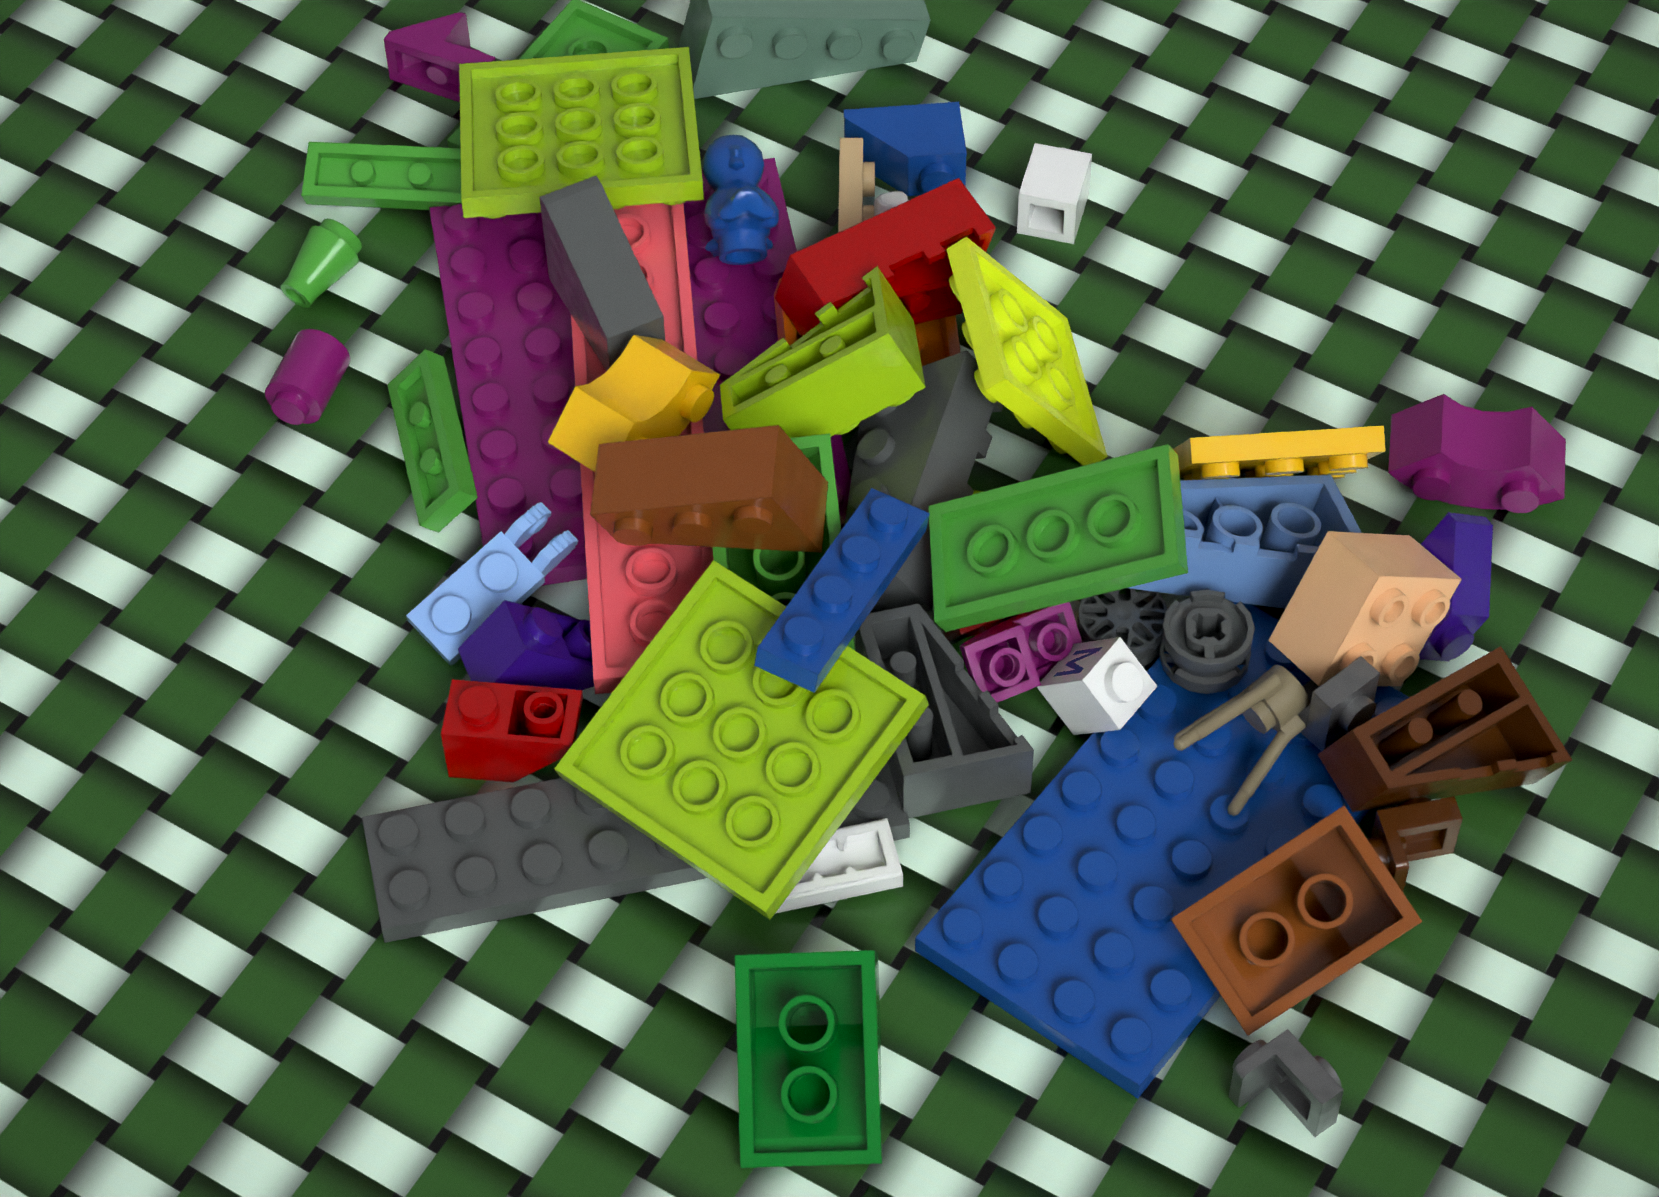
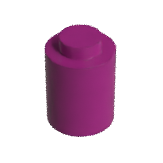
M315 329L299 331L265 389V397L273 413L279 419L289 424L299 425L317 422L350 364L351 358L346 347L335 337L323 331Z

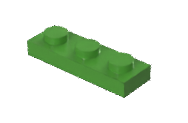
M309 142L301 196L306 204L430 210L429 207H451L456 204H462L461 148Z
M425 349L387 386L419 526L439 533L475 501L478 495L445 359L443 356Z

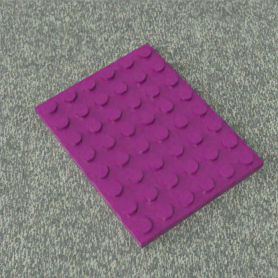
M775 158L763 159L764 172L758 184V187L773 199L779 209V221L776 227L771 228L768 237L773 243V248L767 250V257L760 262L746 265L726 264L720 261L719 256L713 257L710 251H706L705 246L713 237L711 229L705 223L704 211L707 201L714 193V190L710 187L703 173L704 200L684 202L697 361L720 374L712 389L714 392L713 403L707 414L703 417L704 433L730 430L723 420L720 384L778 341L774 292L779 278L783 276L789 256L797 252ZM456 204L451 207H429L469 462L478 495L476 506L483 547L499 532L502 531L505 534L520 516L524 515L532 506L542 502L552 512L544 527L533 534L518 549L532 563L539 552L555 536L569 530L579 540L578 544L566 558L545 576V583L542 586L587 579L580 463L548 443L575 388L571 313L549 279L541 212L514 214L496 219L484 217L464 218L462 204ZM833 435L830 438L842 530L845 525L851 475L841 435Z

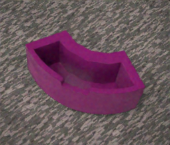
M1442 394L1392 414L1388 473L1412 489L1416 496L1424 500H1438L1470 508L1506 509L1513 513H1528L1535 510L1539 505L1565 498L1566 439L1532 406L1510 412L1481 411L1460 405L1447 395Z

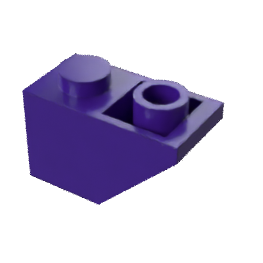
M504 600L458 648L471 681L585 690L594 687L589 620H579L549 612L540 607L534 608Z

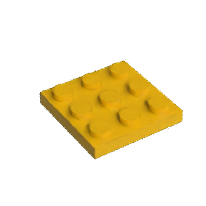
M1384 426L1195 437L1189 438L1173 450L1178 454L1180 478H1184V480L1230 479V477H1237L1240 474H1245V478L1293 476L1294 473H1301L1304 470H1307V475H1331L1333 479L1345 478V474L1356 473L1357 469L1368 468V459L1385 452L1386 448Z

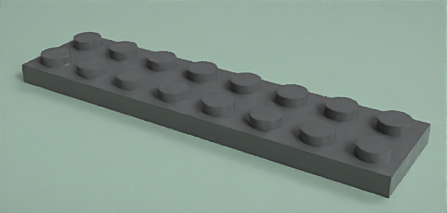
M888 761L839 828L888 818L894 841L910 838V822L907 812L903 813ZM562 778L362 817L385 943L708 878Z

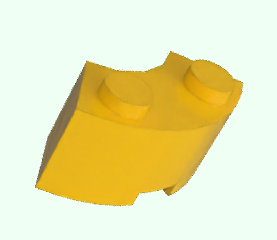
M633 335L621 356L603 375L589 384L575 386L548 443L595 472L599 444L679 436L690 422L696 423L707 414L713 403L714 392L712 389L720 374L663 339Z

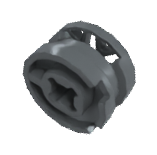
M1130 589V595L1119 594L1120 590L1104 593L1103 595L1106 597L1102 599L1097 595L1082 599L1078 610V630L1082 643L1121 637L1143 668L1148 671L1160 657L1162 627L1167 610L1166 602L1159 592L1144 590L1136 592L1135 589ZM1150 595L1154 597L1148 603L1143 600Z
M1209 589L1190 592V597L1180 603L1175 599L1166 610L1162 627V643L1159 656L1164 672L1177 685L1197 693L1224 692L1237 685L1248 671L1251 656V646L1255 630L1251 613L1241 601L1234 604L1225 599V592ZM1167 663H1173L1175 665L1172 668H1170ZM1237 665H1245L1242 670L1237 667Z

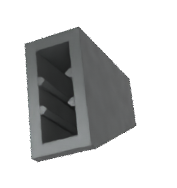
M597 176L541 196L540 205L549 279L605 370L607 371L621 356L633 335L663 339L665 341L664 316Z

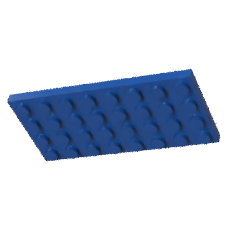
M1242 603L1251 613L1255 630L1248 671L1237 685L1224 692L1210 694L1188 691L1169 678L1162 668L1159 657L1147 671L1156 683L1157 688L1120 730L1097 732L1088 738L915 937V952L1137 1099L1221 996L1176 929L1171 918L1345 805L1357 825L1370 811L1368 809L1352 812L1317 754L1321 751L1302 733H1299L1289 741L1241 812L1236 816L1230 815L1227 809L1229 804L1277 734V731L1272 728L1265 734L1260 733L1251 726L1243 714H1240L1182 751L1175 749L1173 743L1176 733L1240 694L1273 665L1283 666L1291 672L1302 686L1311 680L1268 641L1279 620L1252 604ZM1167 663L1170 668H1172L1175 665L1173 663ZM1237 665V667H1238L1240 670H1242L1243 667L1245 666V665ZM1377 686L1374 700L1376 710L1370 720L1410 697L1391 686Z

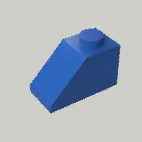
M959 102L844 110V138H863V162H875V177L896 190L903 191L907 196H920L957 178H960L966 187L967 152Z

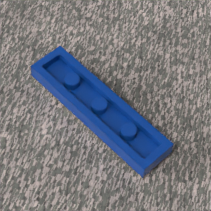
M871 488L757 647L754 666L815 693L926 532L930 513Z

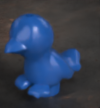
M725 135L715 139L708 146L702 160V173L710 187L714 190V193L707 201L704 211L705 223L711 229L713 237L706 244L705 249L710 251L713 257L719 256L720 261L731 265L753 264L764 260L767 257V250L773 248L772 241L768 239L770 230L776 227L779 221V209L775 202L765 191L758 187L764 172L762 152L754 142L742 135Z

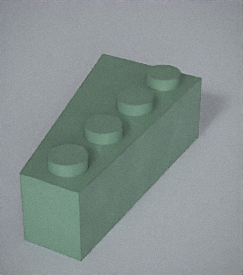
M690 0L678 48L689 47L694 99L916 62L931 19L924 0Z

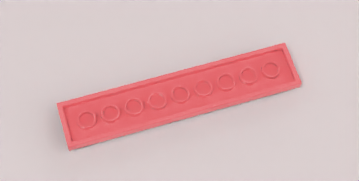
M663 203L632 205L615 209L614 212L664 316L665 341L697 360L684 203L678 205H666ZM571 315L575 386L591 383L603 375L606 370ZM703 418L696 423L690 422L680 435L704 433ZM580 463L593 680L595 694H604L614 691L714 560L713 548L664 544L631 546L617 542L590 515L595 472Z

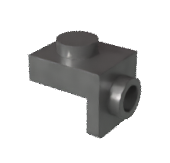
M1360 656L1323 685L1318 686L1313 680L1303 685L1310 703L1308 707L1298 714L1306 725V728L1300 733L1320 751H1323L1351 730L1369 721L1376 710L1374 700L1380 672Z
M1288 1029L1269 1043H1266L1264 1040L1252 1043L1235 1059L1229 1098L1238 1108L1267 1088H1270L1314 1137L1336 1123L1344 1091L1338 1074L1323 1057L1318 1055L1313 1057Z

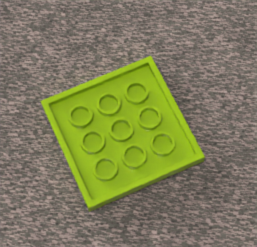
M689 47L459 64L461 201L464 218L484 217L496 219L506 215L540 213L541 196L593 176H597L601 182L613 210L632 205L658 203L678 205L686 201L704 200Z
M713 560L554 769L563 780L771 920L929 704L925 695L849 646L842 652L815 693L754 666L757 647L786 606Z

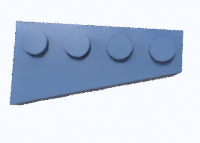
M1331 475L1180 480L1188 573L1129 587V589L1190 596L1192 591L1209 589L1225 592V599L1230 602L1239 603L1241 601L1246 604L1286 609L1327 531L1362 532Z

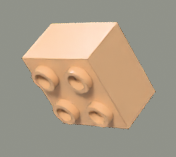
M1327 531L1268 641L1318 686L1323 685L1360 656L1380 672L1377 686H1402L1404 680L1416 669L1420 659L1419 654L1434 627L1448 613L1450 599L1462 579L1410 535Z

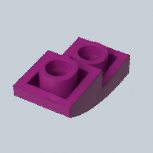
M1067 602L1014 616L976 635L959 647L969 676L982 692L987 690L998 703L1040 686L1039 679L1044 678L1058 661L1069 655L1072 646L1082 643L1071 604Z

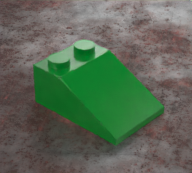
M875 950L735 955L740 1168L882 1164L881 1024L877 952Z

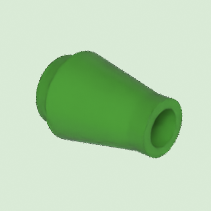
M327 218L319 226H311L288 277L281 285L282 292L295 304L303 308H310L316 298L359 263L357 254L362 249V243L349 228L333 219Z

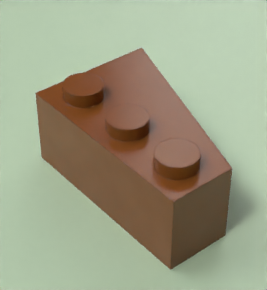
M779 425L599 444L590 515L617 542L631 546L664 544L822 553L828 481Z

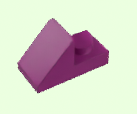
M463 12L389 31L384 38L390 80L460 102L459 64L496 61L493 56L484 54L476 49H471L467 15Z

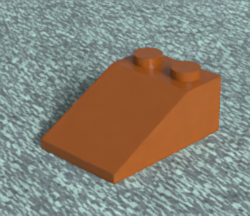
M1345 805L1171 918L1176 929L1247 1036L1422 922Z

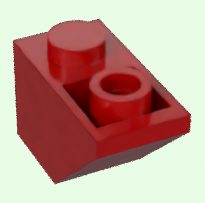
M452 679L441 730L448 777L514 783L563 758L576 740L583 700L582 690Z

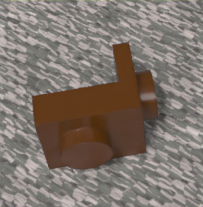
M1455 796L1436 800L1425 797L1414 798L1402 803L1398 807L1377 810L1371 837L1367 838V840L1403 892L1409 870V861L1452 854L1463 818Z

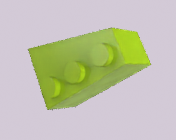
M878 266L862 277L868 286L866 289L838 310L829 302L814 313L821 323L789 346L787 341L781 338L720 384L723 420L730 430L779 425L789 438L829 433L830 437L842 435L853 430L862 420L889 406H899L911 399L916 392L926 388L914 319Z

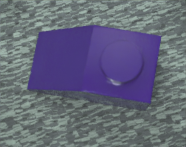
M1448 512L1421 543L1425 549L1462 580L1450 599L1448 613L1434 627L1419 654L1420 660L1449 662L1459 657L1470 648L1474 641V633L1489 618L1493 525L1486 517Z

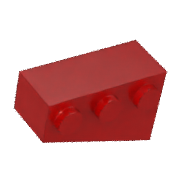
M957 178L791 254L775 299L802 337L821 323L814 313L829 302L838 310L868 287L862 277L878 266L914 319L915 325L962 314L961 303L954 295L949 284V277L953 275L946 249L967 237L987 252L996 227L960 178Z

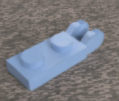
M542 502L532 506L524 515L520 516L505 534L502 531L499 532L406 615L407 621L450 666L461 658L458 648L504 600L522 604L545 583V576L566 558L578 544L579 540L569 530L564 531L562 534L555 536L539 552L532 563L518 549L533 534L540 531L551 516L552 512Z

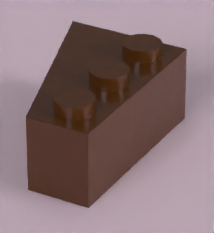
M1501 646L1356 727L1317 754L1352 812L1400 805L1410 799L1420 797L1433 800L1534 784L1572 761V758Z

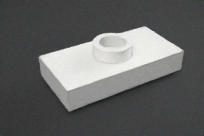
M888 818L838 828L776 913L903 887V872Z

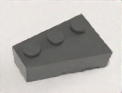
M920 604L869 613L856 632V652L925 695L929 704L888 760L903 813L907 812L908 819L1031 793L1034 749L1023 735L1017 737L998 713V703L987 690L982 692L964 669V660Z

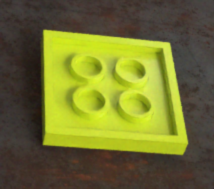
M965 237L947 248L953 275L949 277V284L963 309L966 321L962 323V332L966 341L974 350L978 369L974 372V377L982 394L990 402L996 403L998 401L1012 411L1023 427L1026 429L1033 427L1045 436L1059 454L1067 453L1083 466L1100 462L1108 456L1067 317L969 238Z

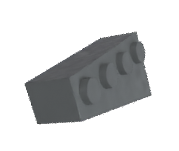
M967 350L922 366L926 388L916 392L907 402L895 407L889 406L859 423L845 524L871 488L928 513V506L973 494L974 490L967 484L975 459L986 457L992 440V436L986 431L992 412H1001L1004 405L998 401L992 403L982 394L974 377V372L978 369L977 361ZM929 520L926 532L870 613L914 604H920L925 612L932 610L933 585Z

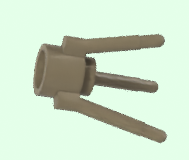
M1278 664L1273 665L1240 694L1176 733L1174 736V747L1182 751L1240 714H1243L1251 726L1260 733L1265 734L1271 728L1277 731V734L1227 808L1230 815L1236 816L1255 793L1289 741L1306 728L1305 723L1298 714L1309 706L1308 694L1291 672Z

